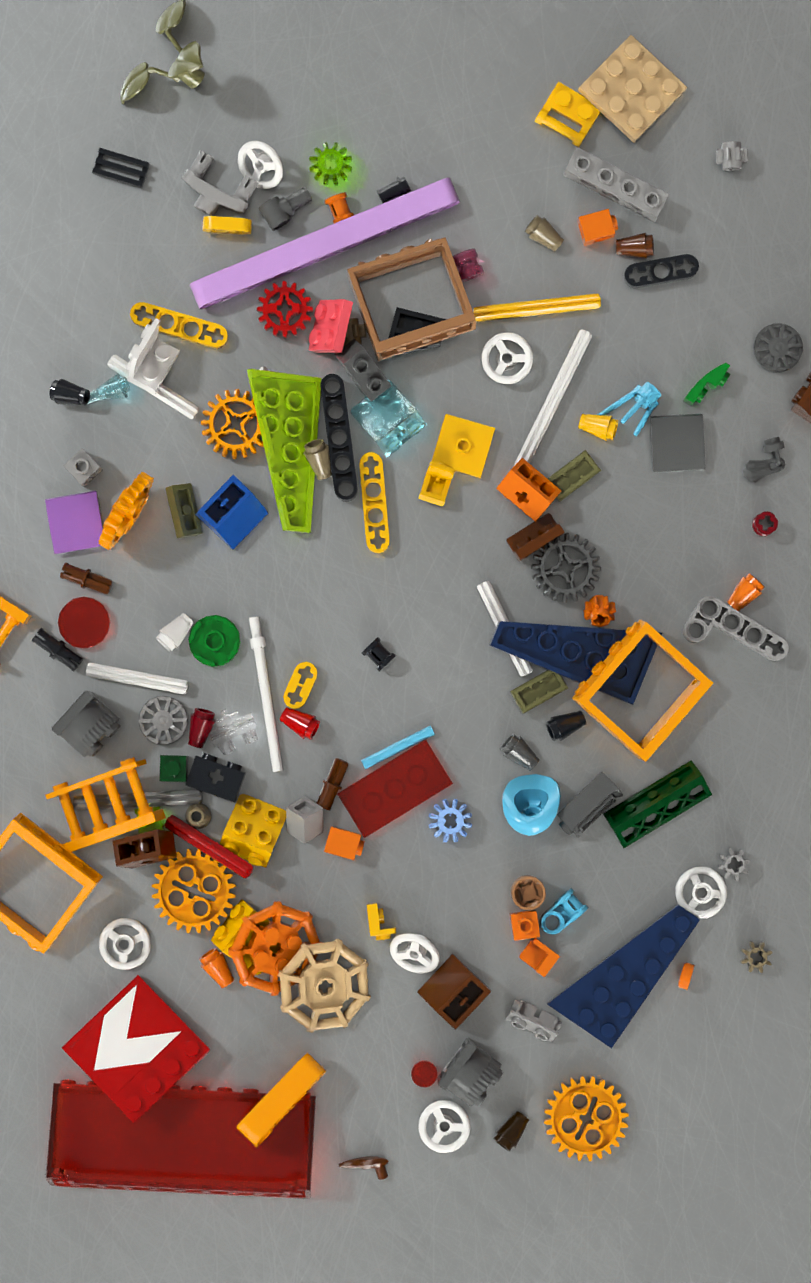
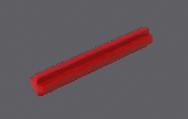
M175 815L167 818L164 826L175 835L239 876L246 879L252 874L254 867L247 861Z

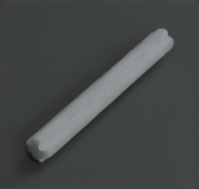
M200 790L145 792L149 806L202 803V792ZM133 793L119 794L124 808L138 807ZM94 795L99 809L113 808L109 795ZM84 796L73 797L74 810H88Z

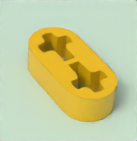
M218 216L203 217L202 231L238 235L251 234L252 220Z
M301 662L296 666L283 696L284 702L288 707L298 709L306 703L318 675L317 669L312 663ZM306 666H309L313 677L307 678L302 685L299 683L302 675L298 672L300 668L305 669ZM297 686H300L302 689L299 696L303 699L301 702H296L293 705L290 703L291 698L288 697V694L290 692L294 693Z

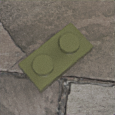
M191 483L166 487L177 538L202 534L200 519L195 515L198 510Z

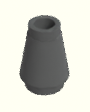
M512 734L500 748L504 752L503 756L527 768L529 771L540 760L522 737H517L515 734Z

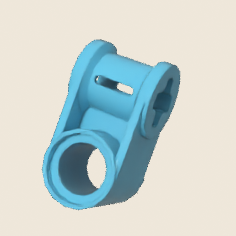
M572 888L560 896L541 915L539 925L545 933L558 934L589 908L577 899L573 894L574 890ZM567 901H569L572 904L575 910L570 906V904ZM550 915H555L559 922L554 930H549L545 926V920Z

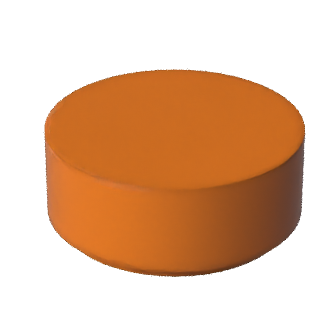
M684 963L678 983L679 988L688 990L694 964Z

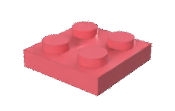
M345 299L319 300L314 313V327L309 335V351L316 353H342L353 306L352 301Z

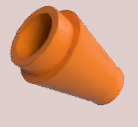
M749 573L746 577H742L727 603L735 610L740 611L759 597L765 586Z
M213 948L199 958L202 963L201 968L221 988L228 986L234 981L222 951L219 952L217 948Z

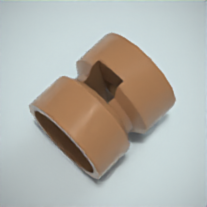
M521 876L512 884L511 898L521 909L527 911L535 910L545 900V887L534 876Z

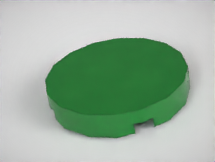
M218 615L206 616L198 620L192 627L188 638L190 650L194 658L202 664L211 667L223 666L232 661L238 653L241 643L240 634L235 624L226 617Z

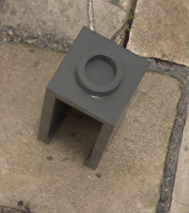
M601 772L557 814L561 819L559 826L568 835L574 833L579 838L580 835L578 833L580 831L583 833L616 802L615 798L622 797L623 793Z

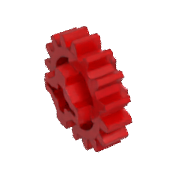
M283 281L282 287L279 288L276 283H273L274 290L272 291L265 288L266 298L259 297L258 299L263 306L257 307V312L263 313L258 318L259 322H267L264 329L268 331L273 328V336L275 337L279 332H282L284 338H287L288 332H292L294 336H297L296 329L298 328L305 331L306 327L303 322H311V317L307 313L313 312V307L306 305L311 302V298L303 297L306 292L305 289L302 288L297 291L296 283H293L291 288L287 287L286 281ZM280 294V298L275 303H270L273 297ZM290 294L296 296L301 304L294 303L290 299ZM284 299H286L288 308L292 309L287 312L285 321L282 312L278 310L282 309ZM268 315L276 316L280 320V326L272 322ZM295 316H300L296 323L290 325V321Z

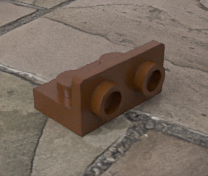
M547 513L536 522L531 523L509 537L506 541L520 562L565 532L561 525L555 522L552 515Z

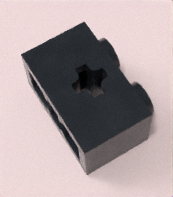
M204 752L202 757L195 756L185 785L236 802L246 772L241 771L242 766L227 761L226 765L217 763L218 757ZM219 769L221 770L220 775L224 776V779L214 784L210 773L216 772Z

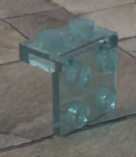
M390 380L388 381L392 386L371 402L365 397L351 409L352 416L372 437L386 457L397 451L401 445L418 434L427 425L417 409Z

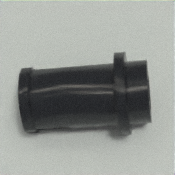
M398 177L394 183L377 190L382 203H386L411 191L405 177L401 179Z

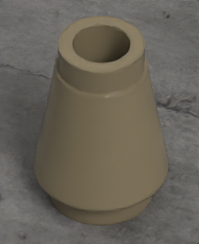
M536 215L525 229V232L529 235L528 238L554 252L564 241L545 217L541 218Z
M317 439L305 444L304 455L317 479L323 480L332 476L329 447L325 444L324 440Z
M202 803L192 804L186 810L185 819L193 828L202 829L209 824L211 812ZM195 811L201 813L200 821L193 820L192 814Z

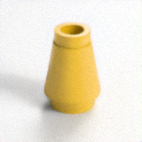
M582 414L578 428L605 441L607 439L614 440L618 420L613 419V416Z

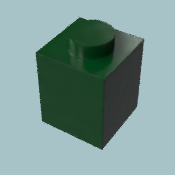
M160 755L159 781L186 782L188 778V756Z

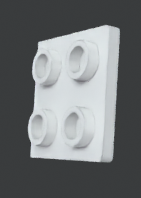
M157 318L152 325L147 324L141 334L142 341L140 345L135 344L128 357L130 361L126 367V370L129 371L127 381L154 395L180 351L157 339L161 322Z

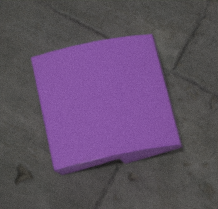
M97 490L45 499L55 554L101 546L98 544V541L103 532V524Z

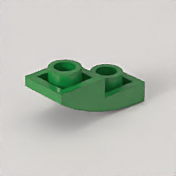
M724 363L707 373L695 384L683 401L690 406L695 401L700 403L708 391L704 388L705 385L713 390L718 385L723 387L731 375L727 372L730 365Z

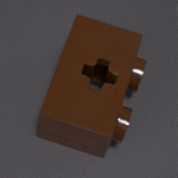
M156 829L113 841L117 867L133 869L177 857L174 835L171 831Z

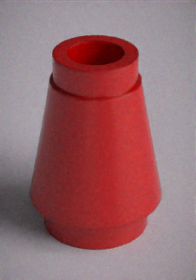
M288 707L284 709L280 717L281 722L303 739L308 738L311 740L320 726V721L316 720V716Z

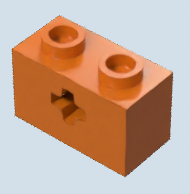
M524 458L517 462L496 488L535 522L561 493V490Z

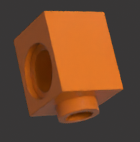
M609 209L580 216L577 220L584 246L614 238L615 230H618L615 215H610Z
M331 826L324 852L354 860L356 855L361 856L365 841L360 840L361 834Z
M536 910L510 913L514 941L540 937Z

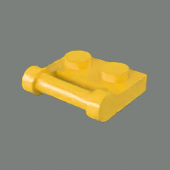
M558 81L537 115L535 122L540 125L545 124L572 140V144L579 148L599 116L600 111L584 96ZM551 109L582 127L579 133L548 115Z

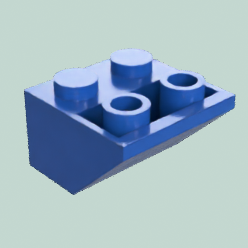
M232 475L195 515L234 550L269 512L255 495Z

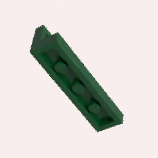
M691 760L603 813L622 847L626 848L710 797L712 793L703 775ZM701 785L702 791L695 795H690L692 789ZM679 800L677 806L668 809L669 803ZM657 814L654 820L645 822L648 816ZM630 827H634L633 833L623 838L621 833Z

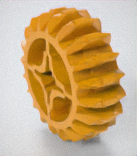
M235 389V397H231L229 390H225L226 399L222 400L221 396L217 394L215 395L216 400L219 402L217 405L211 401L208 402V406L213 409L212 412L203 410V415L209 417V420H201V425L209 426V429L203 430L202 435L212 436L207 439L206 443L207 445H211L214 442L217 443L213 448L215 453L224 448L222 452L224 458L228 456L229 451H232L233 459H237L238 451H241L243 458H247V449L250 448L253 454L257 453L253 446L257 443L260 447L264 446L263 441L259 439L262 436L258 418L257 429L251 439L245 431L246 425L253 417L257 416L253 398L251 401L248 400L250 397L249 391H245L242 398L240 397L239 389ZM242 404L251 410L245 411L242 414H236L228 405ZM222 410L226 416V423L221 427V430L216 432L215 420L218 413ZM228 414H231L237 421L238 419L243 420L240 423L243 435L235 427L233 430L229 428L232 426V422ZM231 434L238 435L244 443L239 445H231L225 443L221 439L225 436L227 437Z

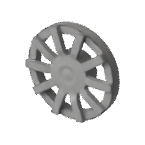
M159 696L149 700L142 707L139 714L141 732L149 741L159 745H167L179 740L185 733L188 724L187 713L183 705L176 699L168 696ZM166 700L164 710H161L158 701ZM170 702L178 706L171 712L168 711ZM155 703L158 712L155 713L148 707ZM181 710L183 718H174L173 715ZM145 711L151 714L153 719H143ZM174 722H183L181 730L173 725ZM143 723H153V726L145 730ZM171 728L179 734L171 738L169 729ZM154 729H158L156 738H152L149 733ZM162 731H165L168 740H159Z

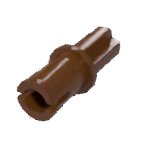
M65 563L62 567L64 572L60 573V578L80 584L83 589L88 587L108 594L112 588V580L91 573V569L83 570L69 563Z
M334 759L326 780L323 779L322 781L324 785L316 802L323 809L331 811L338 790L342 789L340 784L348 767V763L342 759Z

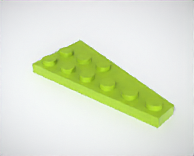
M247 369L283 531L311 533L315 473L304 455V445L310 441L317 440L322 378Z

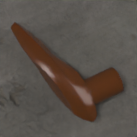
M376 1156L360 1157L339 1164V1167L361 1168L365 1170L375 1168L378 1179L382 1180L388 1177L385 1165L389 1161Z

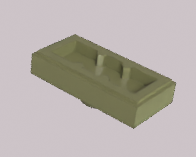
M585 450L550 476L548 480L561 490V493L556 497L561 502L598 474L601 469Z
M547 670L511 690L510 693L520 711L524 714L568 689V686L561 675Z

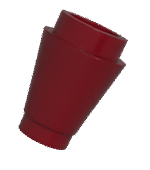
M195 708L194 713H191L189 745L203 748L216 722L214 712Z

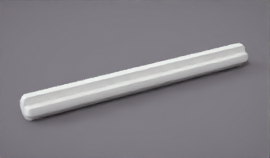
M583 329L579 331L514 466L521 458H524L529 464L531 463L592 338L590 332Z

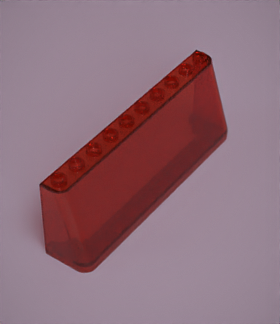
M61 1080L60 1083H54L46 1179L50 1185L57 1187L297 1199L311 1198L316 1096H311V1093L307 1092L272 1129L273 1131L256 1148L236 1127L266 1096V1093H259L257 1089H243V1092H233L232 1088L219 1087L217 1091H206V1087L192 1086L191 1090L180 1089V1086L174 1085L133 1124L93 1081H87L86 1085L76 1084L74 1080Z

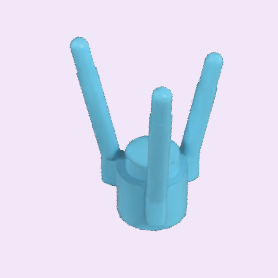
M646 382L642 387L637 385L630 393L597 415L610 413L636 395L634 400L637 403L621 419V423L624 424L640 407L644 409L648 407L633 433L634 436H638L652 411L659 405L657 400L662 395L655 386Z

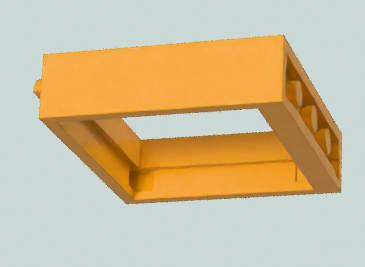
M639 620L626 629L625 633L627 635L621 642L617 641L611 646L608 651V657L593 667L591 671L593 674L587 681H582L578 685L579 688L575 691L576 694L572 699L638 759L646 762L712 686L713 682L650 624ZM647 634L693 676L694 680L637 744L589 700Z
M19 813L0 836V851L15 832L84 886L47 937L0 901V921L7 925L11 933L20 935L25 939L33 950L44 954L53 945L103 876L29 818Z

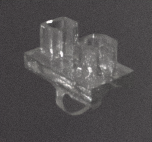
M226 709L221 710L223 718L215 721L217 729L209 734L214 747L217 746L223 755H227L236 749L232 738L241 735L245 744H250L258 739L255 729L257 726L251 713L241 717L238 711L229 715Z

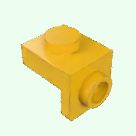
M431 461L418 499L443 507L455 469L445 463Z

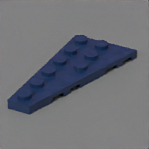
M499 621L489 646L581 683L590 678L593 674L591 671L598 662L604 661L608 657V651L611 646L617 641L621 642L627 634L625 633L626 630ZM646 634L598 691L633 705L657 644Z
M677 904L653 922L652 925L632 938L631 941L588 971L587 974L567 987L558 996L547 1002V1005L612 1049L700 919Z

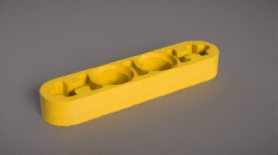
M145 302L136 303L130 310L132 321L139 327L145 328L147 324L150 325L152 323V319L143 318L142 321H138L139 317L135 314L136 311L146 308V313L154 316V311H158L155 319L160 320L164 315H170L174 318V324L171 328L164 329L159 326L158 332L215 349L222 348L228 341V333L220 324ZM195 322L199 326V331L195 336H188L184 332V327L187 323ZM203 326H208L206 331L210 333L220 330L223 339L213 343L212 337L205 335V340H200L204 330Z
M369 452L361 457L359 464L365 534L369 550L379 554L387 550L390 541L384 472L381 457L374 452ZM373 457L374 462L379 463V466L374 467L375 476L380 474V479L370 478L364 480V475L370 476L369 468L364 467V463L368 462V458ZM370 483H377L381 487V493L377 497L367 495L366 487ZM375 508L383 512L382 521L379 523L371 522L368 518L370 510ZM384 525L385 531L380 530V538L385 539V543L381 544L380 549H376V546L370 543V540L375 539L374 530L369 532V527L378 528Z

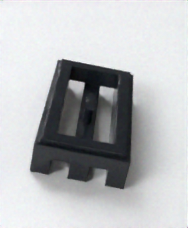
M99 148V154L92 171L93 174L143 188L150 165L149 162ZM104 156L143 168L142 171L121 164L104 160L103 158ZM101 165L140 176L138 181L101 170L100 167Z

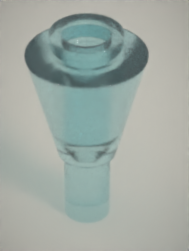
M117 373L96 388V390L91 391L88 404L97 400L127 398L130 386L126 377H121Z

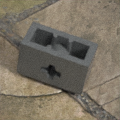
M355 339L343 347L342 353L334 354L360 391L371 402L392 386L365 348Z

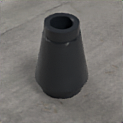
M65 379L53 381L51 384L49 396L56 404L87 405L90 399V391Z
M581 711L554 716L550 718V721L546 722L547 731L553 741L558 739L562 741L586 725V719Z

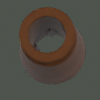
M642 233L616 239L617 255L640 258L653 256V235Z

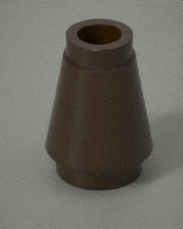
M517 1111L495 1131L496 1135L493 1140L510 1152L513 1147L516 1148L529 1119Z

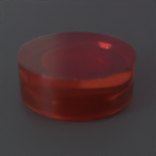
M427 1060L417 1062L411 1071L412 1080L420 1087L431 1086L437 1079L435 1065Z

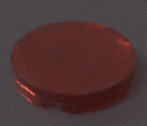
M88 597L72 599L63 607L58 619L59 631L65 641L74 647L83 649L95 647L101 643L109 633L111 623L109 613L104 605L94 598Z

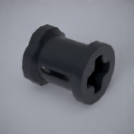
M377 637L362 654L364 656L367 655L378 666L377 670L380 672L396 655L394 653L390 654L380 643L381 639Z

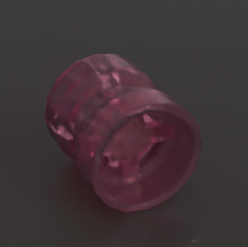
M474 248L453 256L462 282L475 279L484 274L482 265H479L477 262L478 255Z

